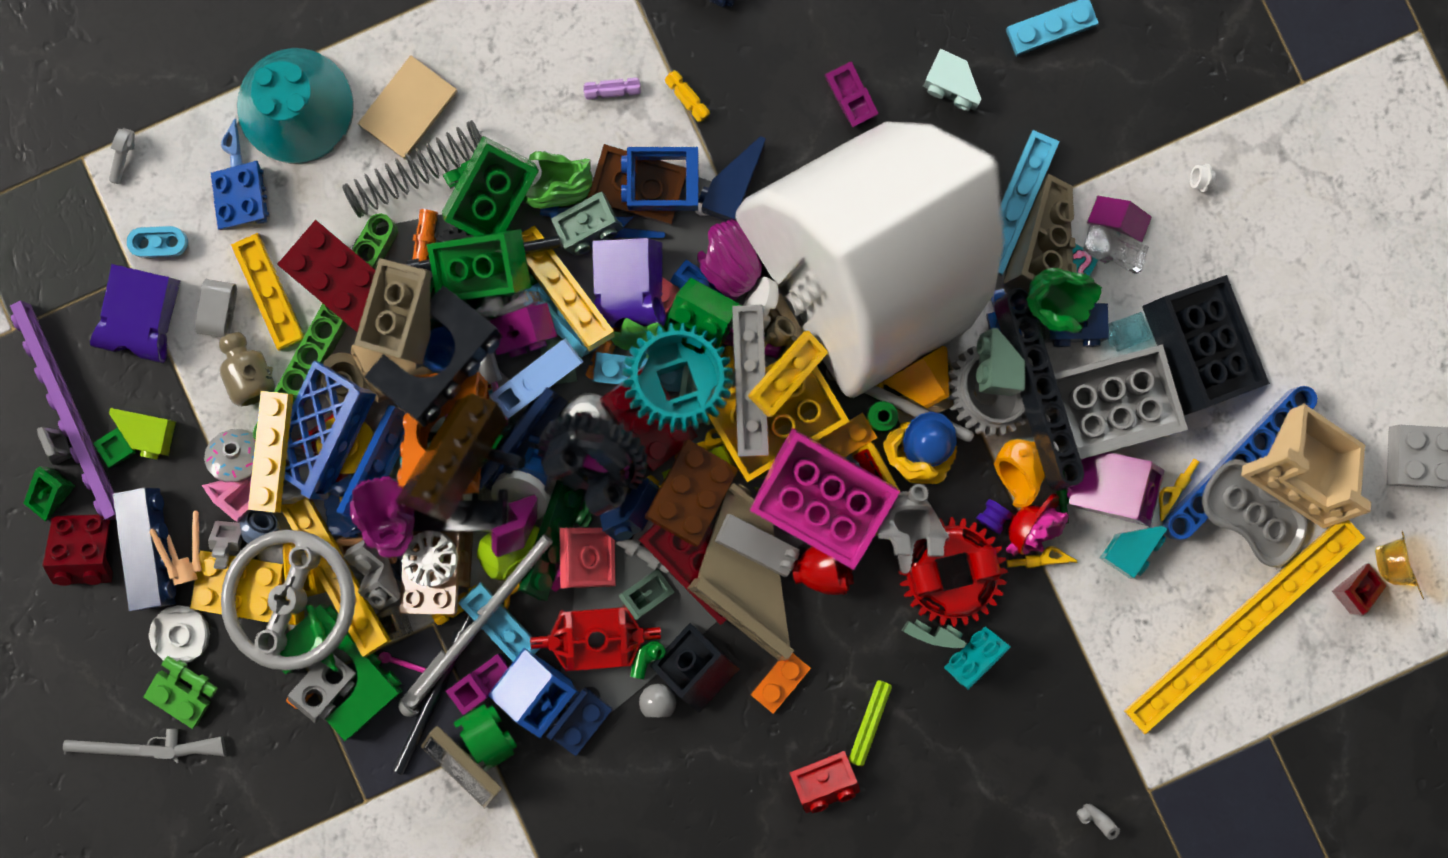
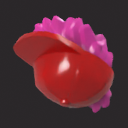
M1051 494L1042 506L1029 505L1021 508L1016 515L1012 516V522L1009 527L1011 544L1006 548L1007 553H1011L1014 557L1018 553L1024 555L1029 554L1030 551L1043 552L1042 542L1052 540L1063 533V529L1069 519V514L1056 512L1059 503V496L1057 494Z

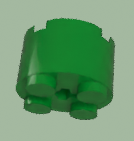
M483 703L453 723L456 728L462 725L464 730L460 732V736L477 764L481 761L485 763L481 768L487 772L515 754L513 749L517 745L509 731L506 730L502 733L497 725L502 720L494 706L490 705L487 707Z

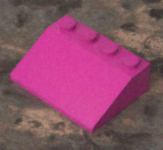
M792 428L778 452L750 511L854 570L900 491L895 486Z

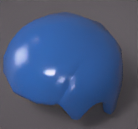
M443 326L430 331V338L423 359L424 366L434 373L442 372L450 364L455 352L454 337Z

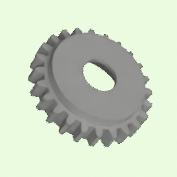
M976 346L967 349V352L961 353L958 356L959 360L951 364L955 370L948 372V377L952 379L949 382V389H951L952 394L947 399L954 402V405L950 408L951 411L957 410L960 413L957 420L965 419L967 421L965 428L968 429L976 426L975 433L980 434L985 431L986 437H990L995 433L997 437L1002 436L1006 432H1013L1016 430V427L1024 425L1023 419H1026L1027 415L1020 393L1014 396L997 395L995 402L991 405L981 404L976 399L974 388L977 384L976 372L979 367V354L977 353Z

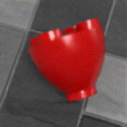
M813 546L806 550L799 560H795L793 563L792 573L795 583H803L819 593L828 595L847 594L849 585L854 583L852 568L846 567L845 564Z

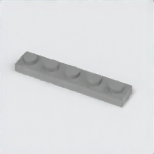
M763 305L732 306L738 456L769 455L767 416L748 397L749 393L765 376Z

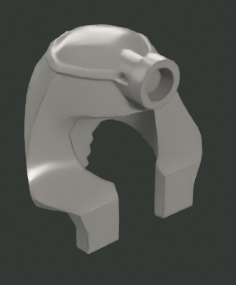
M916 484L910 491L899 493L878 529L879 538L891 540L895 555L898 556L900 570L904 574L910 571L914 544L917 540L927 539L928 556L930 557L944 556L945 541L950 540L949 535L928 502V490L922 484Z

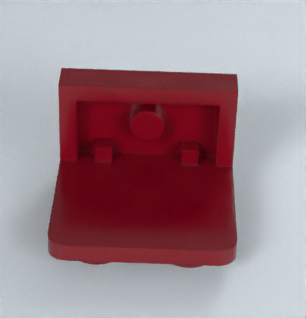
M99 514L55 516L51 520L43 568L53 585L68 586L81 583L97 585L112 582L113 571L105 557L111 520L104 519Z

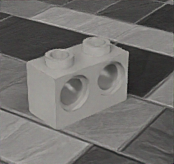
M335 655L337 672L343 677L340 683L330 684L325 677L334 670L324 663L318 662L288 695V701L314 723L319 718L325 720L336 708L333 705L340 695L345 698L356 685L353 682L356 673ZM316 693L322 697L323 701L319 706L311 707L306 703V697Z

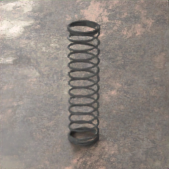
M471 120L466 125L476 149L477 143L479 144L482 137L474 121ZM456 127L466 157L450 133L446 132L456 163L441 140L436 137V142L446 168L430 144L426 142L425 145L436 174L421 151L415 148L426 179L409 154L405 153L416 185L400 161L395 158L406 190L400 184L389 165L385 163V168L396 195L391 191L378 169L375 168L374 171L386 201L377 191L367 174H364V177L374 198L375 205L368 198L357 179H354L365 211L360 206L350 186L347 183L342 185L345 196L357 217L361 218L364 217V214H368L365 198L374 209L378 210L379 206L375 193L384 204L388 205L389 200L385 187L398 200L399 194L394 180L405 194L409 193L405 176L414 188L419 189V182L414 169L426 184H429V176L424 163L433 176L439 179L440 175L434 157L446 173L450 171L444 152L453 165L459 168L460 163L453 144L465 162L470 160L463 139L473 153L475 150L462 130Z

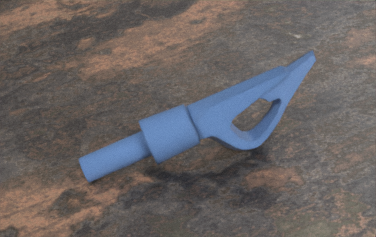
M237 119L233 120L221 141L223 151L230 154L231 167L243 164ZM231 135V137H233L232 144L230 147H228L226 145V142L228 140V137Z

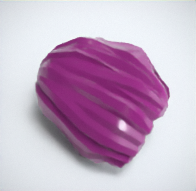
M731 219L710 227L708 231L709 246L707 254L703 251L698 252L697 261L700 264L701 272L707 280L714 284L724 296L735 301L751 290L756 281L761 278L762 263L738 222Z
M383 476L381 479H368L367 481L360 482V485H356V488L352 491L353 499L350 503V516L353 523L362 532L363 541L366 546L376 548L380 556L399 557L406 552L413 539L414 509L397 503L396 498L402 488L390 476Z

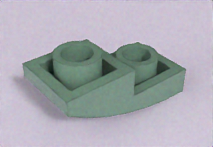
M916 619L914 624L907 621L901 630L923 642L941 647L964 648L967 644L961 640L963 633L950 625L946 629L938 626L932 636L929 634L932 628Z

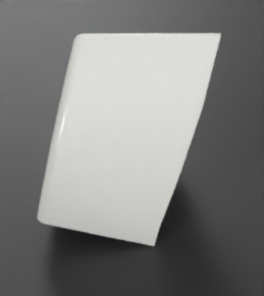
M885 122L743 200L736 211L738 224L770 276L778 284L779 294H782L803 332L810 331L828 351L822 360L841 391L848 397L854 398L863 394L963 334L973 326L995 292L1004 245L996 165L989 155L931 125Z

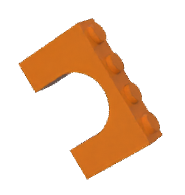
M479 371L463 382L458 395L454 399L448 400L441 408L438 418L434 422L428 423L425 428L408 414L403 416L405 434L404 441L400 445L402 465L397 475L398 484L401 488L404 487L427 450L430 430L440 418L449 414L456 401L470 394L487 399L488 382ZM435 373V374H423V375H413V376H416V377H431V376H434V375H436V374H438V373ZM481 467L465 494L479 493Z

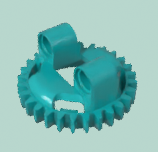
M670 323L668 332H664L659 325L657 327V336H654L648 330L646 333L648 341L646 342L639 337L637 344L640 349L630 348V354L635 358H625V364L631 367L624 368L622 371V375L630 377L622 382L623 387L631 388L626 391L625 398L634 397L635 399L630 404L631 409L640 406L641 409L638 417L641 418L648 414V425L658 420L659 430L663 429L665 423L670 424L671 433H674L675 428L676 430L682 429L683 433H685L687 427L690 426L698 430L699 423L709 424L708 414L715 418L718 417L719 411L716 409V406L725 408L726 402L722 398H730L731 391L725 388L732 387L733 380L725 377L732 375L733 369L724 368L730 363V357L720 358L725 348L715 349L717 338H713L708 342L706 340L707 330L700 336L696 335V325L693 326L690 332L686 331L684 323L681 324L679 331H675L673 323ZM682 337H686L688 344L694 345L701 349L702 345L705 346V353L699 354L689 348H685L681 343ZM647 354L648 361L646 362L642 373L638 375V369L641 368V365L644 359L646 358ZM685 363H687L697 391L668 401L658 376L684 368ZM715 387V390H714V393H713L712 397H711L710 400L706 403V401L708 400V398H709V396H710V394H711L712 389Z

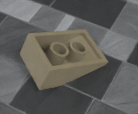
M379 258L354 345L422 364L430 338V271Z

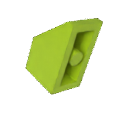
M110 408L109 414L129 446L132 449L141 450V457L158 460L159 454L169 455L176 424L175 421Z

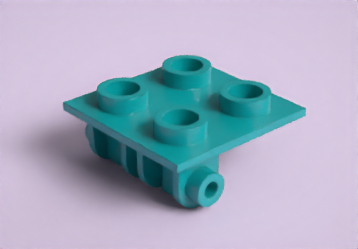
M985 626L971 637L970 642L961 651L955 653L950 658L949 663L944 669L961 686L969 689L1011 647Z

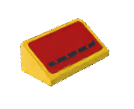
M871 442L853 452L852 457L856 459L860 467L898 489L874 443Z

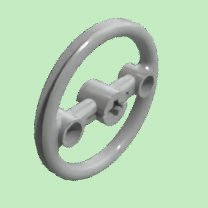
M273 531L251 541L232 561L222 585V617L231 640L252 661L277 670L302 669L325 659L345 638L355 610V587L345 560L327 541L304 531ZM294 543L295 547L289 553L291 567L284 585L274 587L268 595V605L273 613L266 630L258 633L254 644L243 631L236 612V591L240 577L250 561L263 550L277 544ZM304 551L308 554V561L305 565L301 562V555ZM321 555L332 567L340 587L341 602L337 621L328 637L315 649L299 656L283 657L280 655V652L287 645V638L284 633L291 616L299 614L307 606L308 598L303 586L309 571L316 568L320 563ZM270 635L274 637L275 641L272 649L268 645V637Z

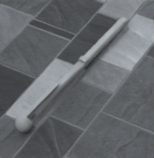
M546 535L541 537L488 603L479 609L477 613L480 616L464 630L446 653L443 650L439 652L400 699L398 707L404 716L413 717L419 713L418 704L553 543Z

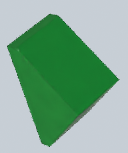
M39 466L35 469L23 504L46 522L76 486L54 468Z

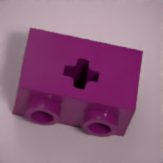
M547 303L525 307L489 321L503 336L499 347L495 350L497 355L509 353L510 358L527 353L526 347H529L530 351L547 346L546 340L557 337Z

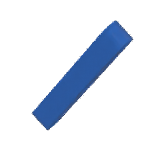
M1300 386L1287 391L1164 519L1162 526L1167 529L1165 535L1174 540L1187 539L1192 536L1208 519L1204 510L1201 513H1197L1194 510L1193 501L1197 497L1202 499L1204 489L1212 475L1223 464L1234 460L1237 455L1243 457L1247 463L1267 456L1280 430L1274 421L1276 414L1279 413L1286 418L1291 409L1298 407L1295 403V395L1297 393L1303 394L1306 400L1305 405L1314 409L1318 400L1314 389L1309 386ZM1257 434L1263 436L1266 442L1262 450L1258 449L1254 444ZM1177 518L1181 519L1185 525V529L1180 535L1175 533L1172 527L1174 520Z

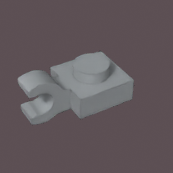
M215 521L208 539L209 549H213L212 557L216 558L214 569H226L229 562V552L239 551L243 541L240 522Z

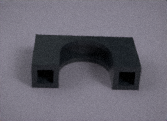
M442 286L430 300V317L448 330L454 337L455 352L450 364L442 372L434 376L416 377L404 371L383 354L364 376L375 388L424 428L428 423H432L438 418L441 408L448 400H452L458 395L463 382L468 377H472L477 373L482 360L499 347L500 340L503 337L493 324L445 286Z

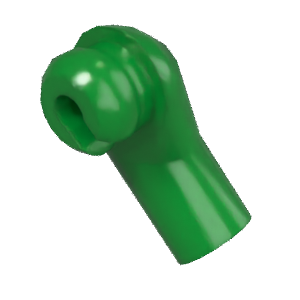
M657 641L649 642L640 647L633 660L630 677L644 679L647 664L657 659H662L665 655V647Z

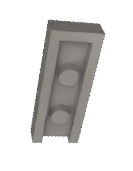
M731 514L726 515L714 541L783 577L789 575V572L794 568V561L799 557V549Z

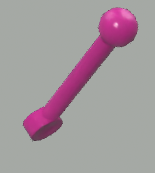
M382 652L379 655L382 663L391 662L421 673L426 669L392 657L389 652Z

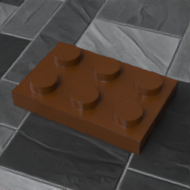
M604 144L588 198L602 191L606 195L612 209L672 226L676 211H628L627 202L621 201V185H627V173H622L621 157L627 156V150ZM636 160V200H679L686 179V168L661 160Z
M687 439L644 518L692 546H699L738 468Z

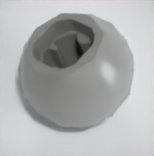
M659 683L645 688L639 700L640 710L645 717H669L675 711L677 703L672 689Z

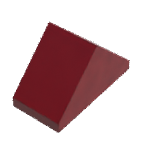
M1367 563L1333 589L1332 592L1350 614L1364 615L1369 612L1387 585L1370 564Z

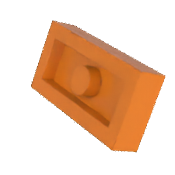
M792 653L788 660L778 661L753 690L751 696L774 714L811 668Z

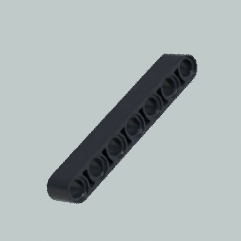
M1015 288L996 300L994 305L995 314L1001 333L1025 361V390L1020 392L1046 480L1052 489L1062 491L1081 483L1084 478V468L1038 319L1032 314L1028 306L1027 296L1029 293L1024 289ZM1010 301L1014 303L1015 309L1012 307ZM1019 329L1022 330L1024 337L1020 334ZM1028 357L1031 359L1033 366L1029 363ZM1036 385L1040 387L1041 394L1038 392ZM1045 413L1049 416L1050 423L1047 421ZM1054 442L1057 443L1059 451L1056 450ZM1063 470L1067 474V479H1065L1063 475Z

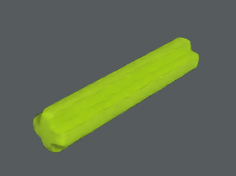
M881 680L876 682L849 756V762L857 766L865 764L890 695L892 685Z

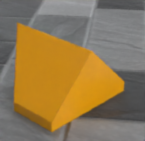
M942 346L881 383L926 408L937 404L949 397L947 347Z

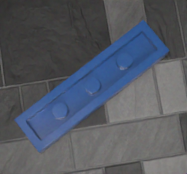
M387 406L336 510L337 513L351 521L350 503L353 499V489L356 488V485H360L362 481L389 476L400 454V445L404 441L405 434L403 416L407 413L396 406Z

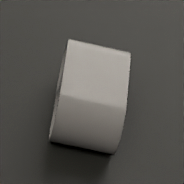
M210 279L204 280L195 322L197 334L224 337L230 333L237 298L236 284Z

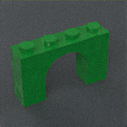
M320 604L314 610L318 621L323 623L325 636L328 637L337 621L338 612L333 605L328 607L326 604ZM309 615L286 634L287 645L280 652L281 656H299L311 651L315 639L309 627L311 625ZM347 632L337 648L347 653L355 663L357 684L352 695L325 719L344 741L351 739L403 692L399 687L402 684L393 672L389 671L387 673L379 665L382 660L375 652L368 657H362L349 632ZM296 669L282 671L285 674L293 673Z

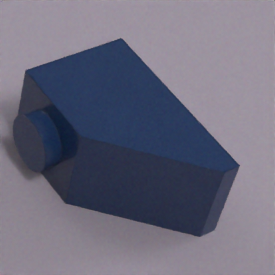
M646 478L642 484L638 485L636 490L631 489L630 494H626L625 500L620 507L600 515L603 532L618 542L628 540L634 534L643 531L648 522L644 517L660 487L649 478Z

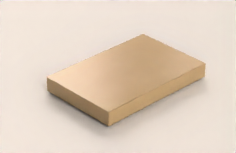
M410 55L360 119L358 125L405 160V153L410 154L458 91Z

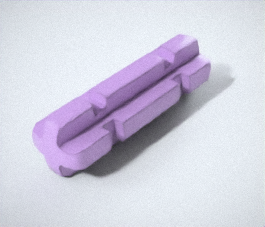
M637 77L627 78V81L617 79L600 81V84H596V82L584 84V96L588 100L597 99V96L609 98L625 96V93L638 95L641 92L640 80Z

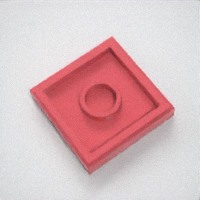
M602 527L559 528L561 588L616 586L615 540L603 532Z

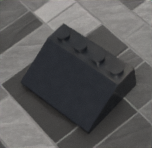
M1227 275L1164 296L1142 306L1157 346L1163 344L1184 416L1270 384Z

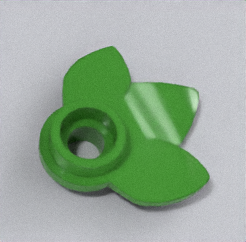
M625 318L621 332L615 331V337L611 341L619 348L630 351L631 347L640 349L637 344L639 337L646 342L648 341L646 337L648 330L654 336H657V327L659 325L664 332L666 331L659 323L650 324L646 328Z

